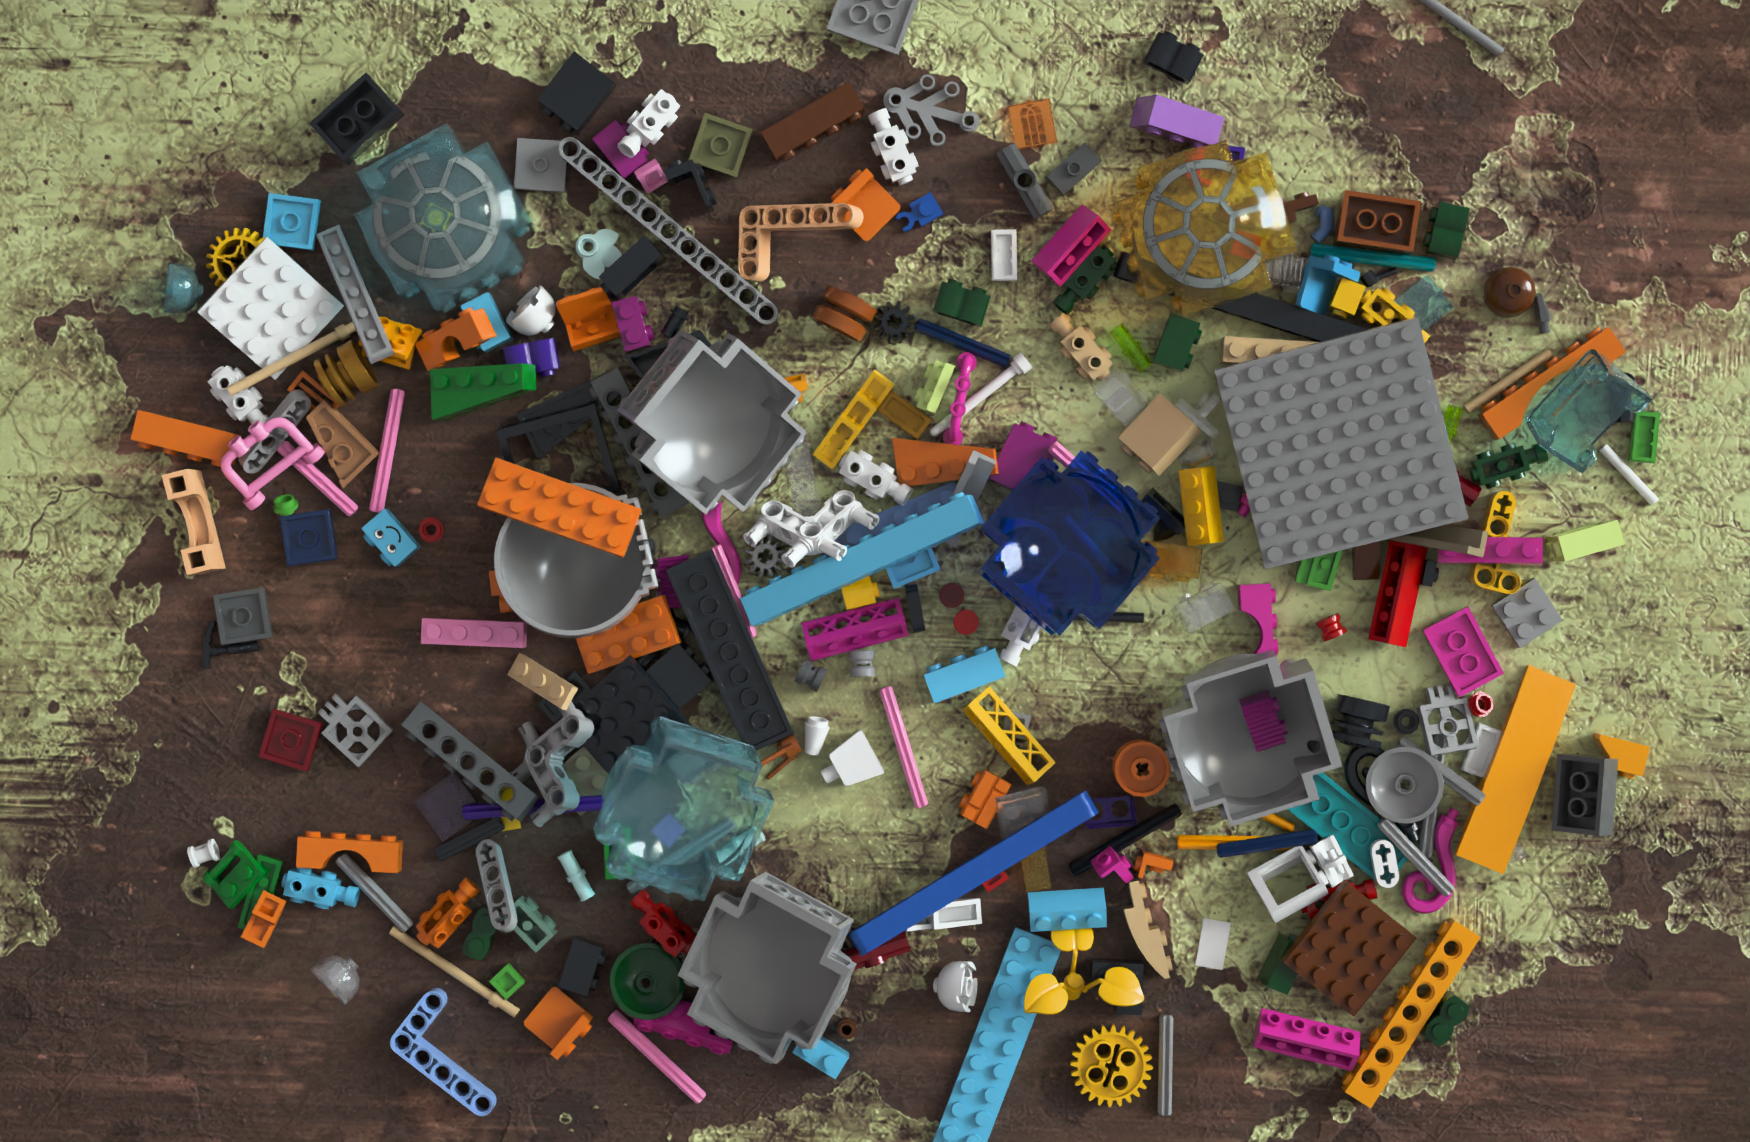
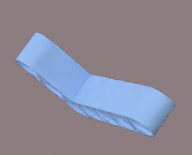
M432 988L420 999L393 1034L390 1040L391 1049L478 1116L488 1115L496 1105L497 1099L495 1094L422 1037L447 1003L448 997L446 992L440 988ZM430 995H436L440 999L438 1007H434L429 1003ZM414 1015L422 1016L425 1025L422 1027L415 1025L413 1021ZM398 1036H407L409 1046L400 1045ZM418 1051H426L429 1054V1061H421L418 1058ZM438 1067H447L449 1077L440 1076ZM458 1082H466L470 1088L469 1092H461L458 1089ZM479 1097H485L489 1100L490 1105L488 1108L479 1106Z

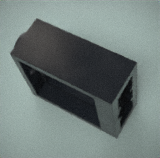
M643 236L599 276L603 281L599 286L602 287L609 297L614 298L616 296L621 300L665 259L649 240Z

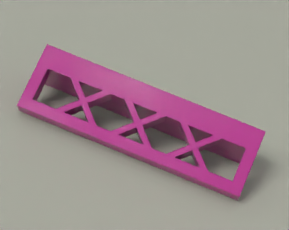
M899 598L801 623L811 661L909 636ZM897 608L898 614L891 616L883 615L886 610ZM861 616H872L868 622L862 623L858 621ZM844 621L848 623L845 628H834L838 622ZM824 629L819 635L811 637L809 635V630Z

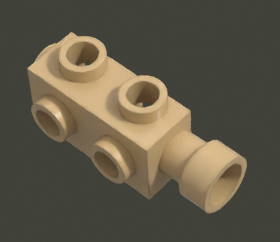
M1063 312L1049 324L1050 328L1055 333L1058 332L1063 338L1059 342L1062 346L1059 351L1068 361L1073 359L1077 363L1076 371L1084 380L1089 378L1091 381H1094L1097 378L1100 382L1111 372L1108 369L1113 364L1110 361L1112 358L1111 354L1104 346L1100 348L1093 341L1096 337L1088 327L1083 329L1080 325L1075 329L1069 322L1070 318ZM1075 339H1082L1083 346L1081 348H1077L1074 345ZM1092 358L1099 359L1100 364L1098 367L1091 365Z

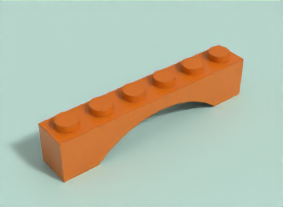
M1600 327L1595 328L1586 335L1588 338L1581 344L1577 341L1565 349L1567 354L1559 359L1558 356H1555L1544 364L1546 366L1544 370L1539 373L1535 370L1523 378L1525 383L1517 388L1516 385H1513L1502 393L1504 395L1502 399L1497 402L1493 399L1481 407L1483 412L1478 417L1494 440L1501 439L1521 425L1524 413L1531 399L1552 378L1571 369L1605 367L1626 353L1609 327L1602 330Z

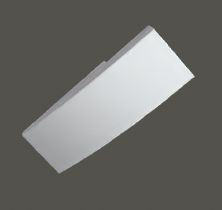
M980 898L956 899L905 931L935 930L982 924Z

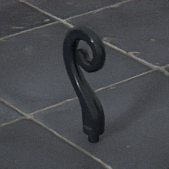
M1354 747L1349 752L1344 764L1346 782L1351 791L1360 800L1373 807L1367 796L1366 787L1359 778L1357 766L1363 758L1367 756L1377 758L1385 751L1381 747L1366 749ZM1367 767L1362 769V775L1365 780L1369 771ZM1395 822L1397 828L1404 835L1407 834L1411 842L1420 839L1416 831L1420 828L1418 822Z

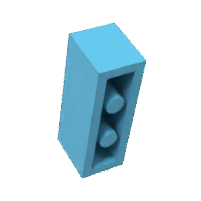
M988 645L975 649V655L966 658L965 654H961L951 658V664L942 667L941 663H937L927 667L928 672L923 675L933 702H940L1006 677L996 649H990Z
M1104 888L1028 892L1031 932L1107 927Z

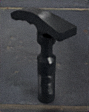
M211 621L203 643L204 669H210L211 655L219 656L222 653L230 655L259 651V643L254 641L243 644H229L227 647L220 648L218 646L211 647V635H213V630L216 627V622Z

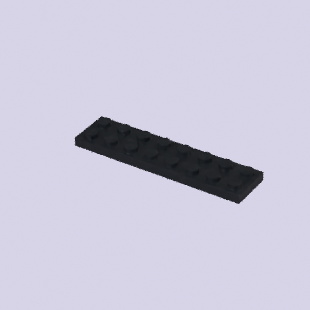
M713 549L704 551L665 569L746 753L751 754L794 734Z

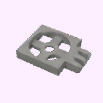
M1451 684L1444 685V692L1441 685L1435 686L1434 691L1432 687H1426L1425 695L1428 705L1417 707V713L1427 754L1432 757L1478 748V740L1468 707V699L1455 700ZM1450 708L1457 710L1464 719L1456 720L1451 717ZM1434 709H1438L1441 720L1438 724L1429 725V714ZM1446 722L1452 725L1453 729L1451 732L1445 731L1444 724ZM1467 729L1465 741L1458 745L1456 734L1459 730ZM1442 734L1445 736L1447 748H1441L1433 743L1432 735Z
M334 693L331 698L338 705L335 706L330 701L324 704L331 713L328 714L323 708L318 711L329 723L322 734L357 767H361L394 729L358 696H355L347 704L339 695ZM360 709L364 710L367 714L360 722H354L347 713L351 710ZM374 721L380 727V735L376 741L368 734L367 729ZM339 722L347 729V736L341 742H339L337 736ZM355 727H360L362 729L361 736H355L353 734V729ZM355 742H361L368 748L364 753H354L348 749Z

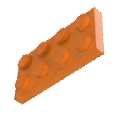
M665 594L638 603L624 620L607 631L589 637L576 638L588 674L620 664L630 655L635 659L681 643Z

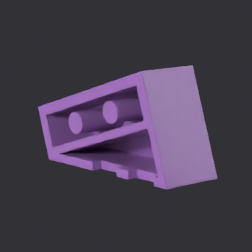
M1156 94L1136 99L1129 127L1152 135L1167 137L1173 142L1190 143L1192 148H1200L1206 151L1207 148L1217 147L1224 117Z

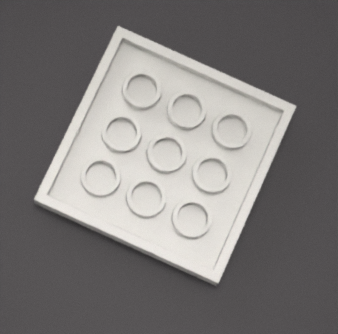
M266 236L197 312L258 366L264 368L308 345L344 305ZM285 369L271 375V377L276 380Z

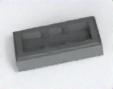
M1083 143L1055 168L1047 178L1064 196L1102 161L1086 143Z

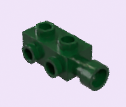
M1104 245L1101 247L1097 246L1065 281L1063 287L1066 290L1062 295L1059 294L1052 303L1066 315H1069L1077 299L1083 302L1087 297L1091 300L1100 289L1096 284L1101 278L1107 280L1115 270L1112 266L1116 261L1113 258L1114 253ZM1097 257L1101 258L1103 264L1096 266L1093 260ZM1084 277L1087 281L1086 285H1079L1077 279Z
M1543 442L1533 444L1531 448L1524 450L1523 446L1516 447L1515 443L1500 447L1502 452L1493 455L1491 450L1477 454V460L1471 461L1472 467L1469 468V472L1473 482H1477L1478 486L1486 485V488L1489 489L1501 485L1500 480L1510 477L1511 481L1526 477L1525 471L1531 470L1529 465L1547 462L1548 453ZM1509 457L1514 459L1512 467H1509L1506 462ZM1485 465L1490 467L1488 475H1485L1482 470Z

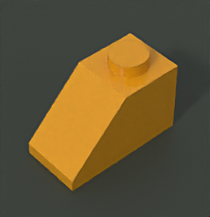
M1594 733L1593 738L1605 758L1618 759V776L1634 779V775L1643 777L1650 749L1649 746Z

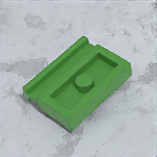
M1343 550L1299 561L1294 581L1331 591Z

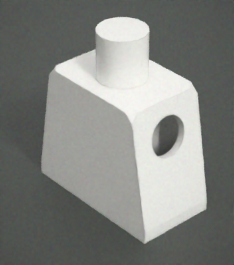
M862 729L858 730L829 753L833 764L820 771L827 784L841 777L845 786L884 773V769Z

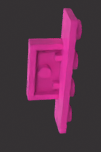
M680 1000L679 1004L670 1013L661 1017V1019L641 1020L634 1018L633 1025L643 1032L654 1031L670 1040L677 1038L686 1041L688 1045L693 1047L703 1046L710 1048V1051L716 1054H730L733 1041L709 1034L710 1027L696 1024L693 1018L687 1015L692 1003Z

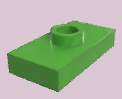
M1634 410L1628 461L1652 464L1656 462L1660 413Z

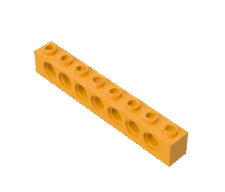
M1449 918L1448 922L1444 921L1437 931L1439 936L1434 943L1430 942L1423 953L1425 958L1421 964L1417 963L1410 973L1412 978L1407 986L1403 985L1396 995L1398 1000L1393 1007L1389 1006L1382 1017L1384 1022L1380 1028L1376 1027L1369 1037L1371 1042L1366 1050L1362 1049L1359 1052L1357 1064L1352 1071L1348 1070L1341 1083H1343V1086L1341 1088L1344 1092L1369 1108H1372L1480 939V936L1452 918ZM1449 941H1454V951L1445 953L1444 945ZM1441 963V971L1436 975H1432L1430 973L1432 964ZM1421 984H1427V993L1423 996H1418L1416 993L1417 987ZM1409 1005L1414 1006L1413 1015L1404 1017L1403 1009ZM1393 1027H1400V1035L1394 1039L1390 1038L1389 1031ZM1378 1049H1387V1055L1384 1059L1377 1060L1375 1058ZM1365 1070H1373V1077L1369 1081H1363L1361 1078Z

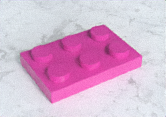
M1468 606L1422 630L1457 697H1461L1504 674Z

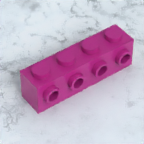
M1262 1008L1255 1023L1253 1047L1352 1071L1359 1058L1361 1032Z

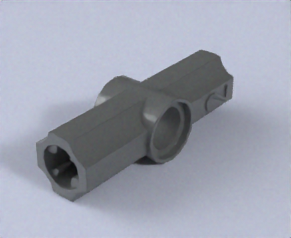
M1016 144L1008 145L996 153L997 158L1012 181L1014 189L1019 193L1033 219L1036 220L1053 210L1052 205L1036 180L1034 172L1029 168ZM1022 175L1028 176L1032 181V184L1027 188L1021 187L1017 182V179Z

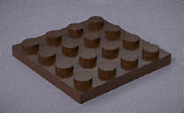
M1343 880L1280 960L1355 1017L1417 937Z

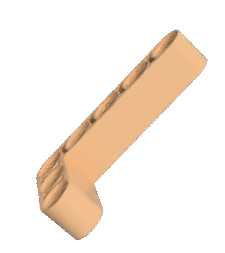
M845 203L745 207L739 216L738 271L740 276L756 282H762L767 279L770 272L771 231L855 229L863 222V212L860 208ZM826 211L827 218L822 222V215ZM850 211V219L846 222L845 215ZM803 212V220L799 223V215ZM757 213V221L753 223V217ZM780 213V220L776 223V216ZM756 239L757 245L755 249H753L752 244L753 241ZM756 265V272L752 274V267Z

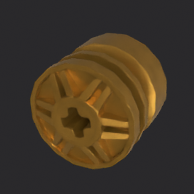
M353 340L337 348L340 360L337 361L331 354L327 353L325 355L327 365L320 358L314 361L321 385L339 407L347 405L345 395L351 401L356 399L353 387L356 386L363 394H366L379 386L378 379L366 357L361 355L362 351Z

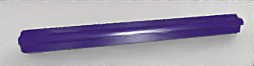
M610 794L580 796L577 808L572 811H565L564 813L611 810L614 806V800ZM540 799L528 815H531L545 804V799ZM489 803L467 804L462 809L463 817L466 820L505 817L500 812L503 808L497 803L493 806Z

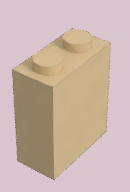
M1159 393L1118 438L1124 444L1121 449L1128 456L1133 458L1136 455L1141 460L1138 464L1147 473L1154 471L1160 476L1201 431L1194 422Z

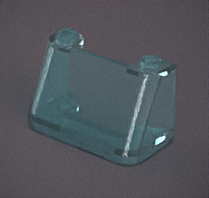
M1591 349L1578 360L1532 410L1527 419V426L1540 447L1583 474L1596 461L1597 452L1594 444L1626 410L1632 413L1643 411L1647 408L1652 398L1646 390L1595 349Z

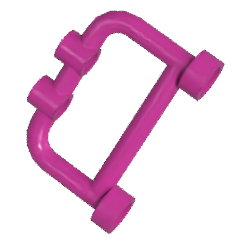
M964 352L957 358V367L960 373L955 381L957 389L955 401L950 408L952 414L950 428L946 429L943 434V441L947 444L960 445L963 441V434L960 430L961 419L966 412L964 403L966 392L971 385L969 380L970 372L977 365L976 357L969 352Z

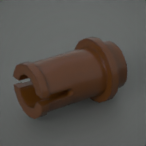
M849 1017L841 1019L837 1025L838 1035L843 1039H851L855 1036L857 1027L852 1018L849 1019ZM849 1025L851 1029L845 1032L843 1026Z

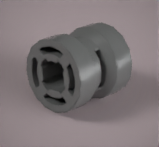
M805 659L794 681L799 684L807 683L811 690L817 692L828 670L823 667H813V663Z

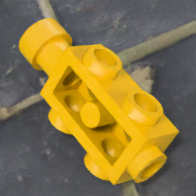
M1376 288L1373 292L1369 289L1360 300L1362 303L1359 308L1362 312L1361 317L1371 325L1376 323L1378 326L1390 324L1393 319L1402 321L1414 318L1415 312L1405 304L1400 307L1393 301L1395 295L1386 288L1382 290ZM1373 303L1380 305L1379 312L1372 310ZM1421 329L1425 343L1430 335Z

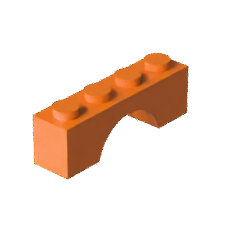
M305 831V835L297 838V868L322 869L327 866L328 861L336 852L351 850L359 853L367 860L372 872L398 873L402 870L403 840H396L394 835H381V839H371V834H356V838L346 837V833L331 832L330 836H321L320 831Z

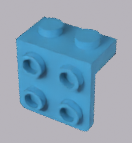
M1325 255L1324 259L1309 256L1308 263L1304 268L1302 284L1297 292L1296 305L1325 315L1336 278L1343 277L1358 282L1361 272L1352 269L1353 264L1340 261V258L1331 255Z

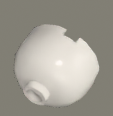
M539 285V288L534 287L525 294L517 303V312L514 313L511 310L506 318V323L520 334L530 336L536 335L540 331L546 333L554 325L552 319L555 315V302L552 296Z
M951 962L945 965L938 977L934 979V992L937 993L943 1006L949 1010L970 1012L971 1010L968 1007L974 1006L978 982L977 978L972 979V971H976L973 962Z

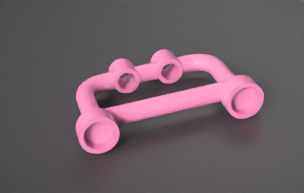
M272 418L264 424L257 420L248 428L250 435L245 439L236 436L228 443L230 450L222 458L221 470L225 477L245 497L243 500L245 506L249 510H254L265 499V496L259 489L301 457L308 464H313L323 456L325 451L318 443L312 445L295 425L285 418ZM283 428L299 446L247 485L232 469V461L237 457L243 456L256 442L264 440L273 429Z

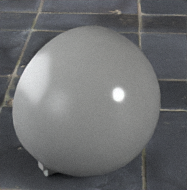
M570 483L640 508L638 497L628 499L627 494L616 496L594 485ZM507 518L497 538L494 568L497 583L503 597L511 609L524 622L548 635L562 638H583L607 631L624 620L643 596L650 595L649 590L659 587L655 569H650V566L653 565V560L642 519L637 522L624 559Z

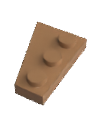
M326 399L306 416L319 444L322 445L331 467L334 468L342 488L379 454V451Z

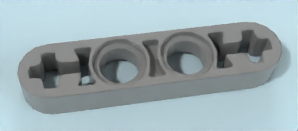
M294 390L285 397L268 420L278 417L288 418L296 427L309 411L311 400L304 391ZM275 428L267 436L273 437L270 444L262 446V440L252 445L238 460L244 471L250 474L260 471L289 434L283 428Z
M484 839L476 847V857L491 923L495 929L508 933L517 925V914L502 849L496 842ZM489 847L492 848V850L489 851L490 857L485 855V853L488 852ZM498 868V877L490 881L489 874L491 870ZM503 891V900L496 904L494 902L496 893ZM503 915H505V916L508 917V918L505 920V924H504V925L501 924V922L504 920V916H503Z

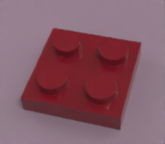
M273 708L258 757L302 771H309L323 723Z

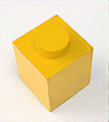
M1343 277L1338 279L1327 308L1333 310V315L1346 319L1347 316H1354L1366 286Z

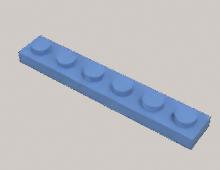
M950 482L910 499L904 506L898 504L877 513L879 515V523L872 530L857 522L851 524L834 541L844 546L849 544L850 547L859 544L858 539L870 534L875 537L882 533V528L891 524H895L897 527L905 523L903 519L910 515L918 513V516L927 513L926 508L934 504L941 503V506L949 503V498L956 488L955 482Z

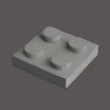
M1532 578L1521 585L1516 593L1508 594L1491 605L1518 648L1523 647L1563 621L1536 578Z

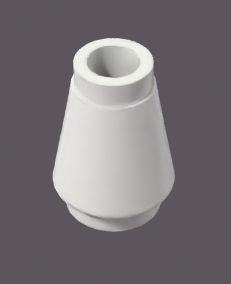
M810 716L808 722H805V753L819 755L830 729L827 719Z

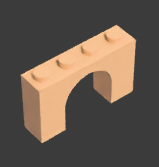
M184 469L162 475L167 499L176 501L179 504L188 529L189 548L181 550L186 574L202 575L226 569L202 471Z

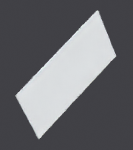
M1203 918L1196 966L1223 970L1231 923Z

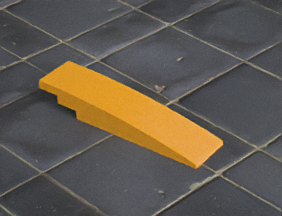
M1530 665L1527 666L1501 728L1502 733L1488 768L1477 786L1485 794V798L1478 806L1470 803L1471 809L1462 828L1464 831L1454 853L1455 855L1504 874L1542 779L1576 684Z

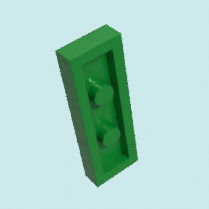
M258 854L256 861L266 874L247 894L238 928L245 929L263 890L275 895L285 860Z

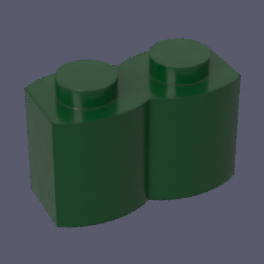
M1441 201L1437 203L1436 207L1432 206L1428 221L1432 222L1431 231H1426L1423 239V246L1426 247L1425 253L1456 260L1461 250L1470 208Z
M948 279L947 282L942 281L933 312L981 327L991 296L986 295L987 291L972 286L971 290L963 288V283L953 279Z
M487 904L476 913L472 924L473 931L467 936L463 945V954L478 961H481L490 952L494 942V933L497 931L492 926Z
M1451 991L1445 992L1420 1032L1438 1047L1445 1044L1451 1037L1454 1026L1461 1023L1467 1016L1469 1005Z

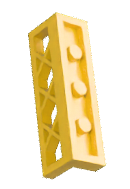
M990 686L961 709L1027 786L1037 781L1056 763ZM986 695L994 702V712L985 711L979 704ZM998 716L1007 717L1011 721L1010 731L1002 730L998 726ZM1015 735L1025 737L1027 740V750H1021L1015 746ZM1032 754L1040 755L1046 762L1039 771L1031 764Z

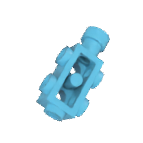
M293 868L288 870V873L284 874L281 887L284 888L283 895L289 896L290 901L305 903L306 900L314 902L315 907L329 909V906L336 905L337 901L344 902V905L356 907L360 888L351 885L348 887L341 886L342 879H337L336 873L322 871L320 875L312 873V868ZM296 881L302 885L300 890L294 887ZM320 887L325 888V896L319 894Z

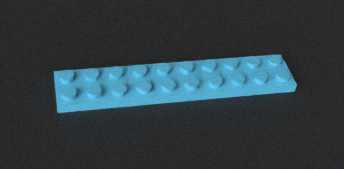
M1015 926L932 1142L988 1141L1037 1014H1027L1024 1012V997L1027 987L1036 976L1052 974L1061 952L1053 945L1052 940Z

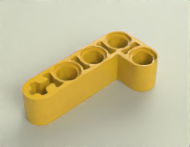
M1498 491L1489 497L1481 526L1482 531L1488 532V537H1508L1516 506V500L1512 493ZM1503 498V501L1507 502V505L1501 507V505L1497 503L1498 499ZM1493 512H1499V514H1504V517L1493 516ZM1494 520H1497L1501 525V530L1498 534H1494L1490 530V524ZM1471 564L1469 580L1478 588L1502 594H1514L1521 587L1519 575L1512 571L1500 569V564ZM1482 569L1488 573V579L1485 583H1480L1477 579V574ZM1505 576H1510L1513 581L1512 587L1508 590L1502 586V580Z

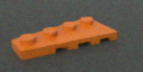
M892 438L898 483L901 485L904 483L911 487L959 480L973 450L996 460L990 475L999 474L996 449Z

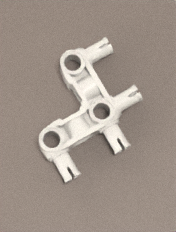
M848 490L835 493L834 496L824 503L825 506L820 511L810 517H804L794 512L791 507L779 501H768L761 507L762 514L757 517L756 524L743 535V539L748 545L751 544L752 547H755L768 534L791 545L792 547L781 556L784 564L789 565L791 568L805 555L825 553L840 561L842 560L841 557L844 558L846 555L847 547L834 540L853 522L860 523L870 530L874 529V526L876 527L879 523V515L863 508L862 504L855 500L854 494Z

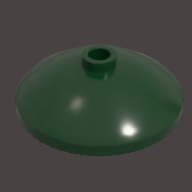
M642 943L626 949L614 962L609 976L610 992L615 1003L629 1016L641 1020H653L667 1015L679 1004L684 994V979L678 976L682 964L677 957L667 953L658 944ZM642 979L649 981L648 988L641 986Z

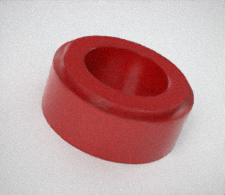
M964 609L955 615L953 624L959 633L969 635L976 631L979 620L973 611Z

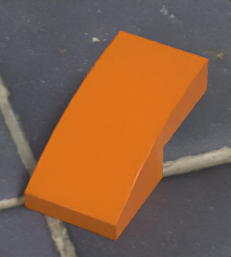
M263 890L241 938L265 949L287 901Z

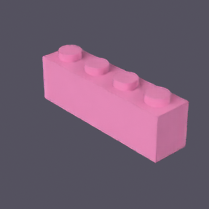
M422 618L421 644L524 648L527 644V623L520 621Z

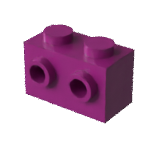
M637 296L612 302L625 352L629 354L651 347V340H654L651 325L646 326L644 316L648 314L644 301H639Z

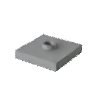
M517 138L515 190L566 192L567 162L559 154L558 148L561 141ZM569 144L564 149L566 156H568Z

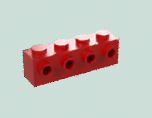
M1389 540L1370 627L1369 640L1401 647L1407 646L1428 548Z

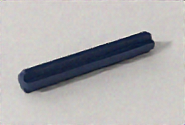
M920 318L916 323V332L965 352L972 353L982 359L1002 367H1007L1010 361V354Z
M1312 829L1217 844L1216 850L1218 857L1224 858L1317 843V834Z

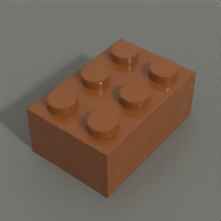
M1344 190L1340 194L1333 244L1409 255L1414 252L1421 201Z

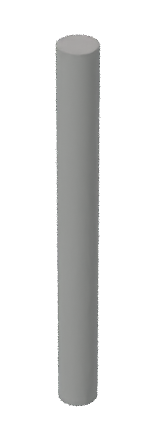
M1419 0L1497 57L1503 52V47L1437 0Z

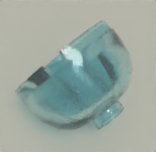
M168 263L165 280L166 289L164 291V312L171 314L188 312L195 306L197 299H202L203 284L198 283V276L192 268L179 263Z

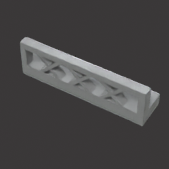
M973 450L952 496L963 492L964 495H973L977 503L995 466L996 460ZM962 534L945 541V543L956 547Z

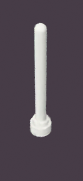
M1021 352L1012 358L1013 361L1010 363L1011 366L965 401V414L1017 373L1018 375L1021 373L1026 374L1033 368ZM950 413L930 429L932 437L939 436L950 427L952 414Z

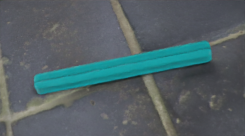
M1313 243L1309 251L1310 256L1323 259L1325 255H1331L1345 262L1432 272L1436 266V259L1433 257Z

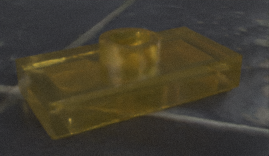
M1042 847L1021 860L1026 892L1051 888L1045 847Z

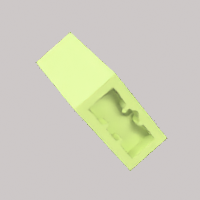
M1604 520L1548 536L1546 550L1550 558L1553 557L1554 561H1569L1625 545L1618 520Z

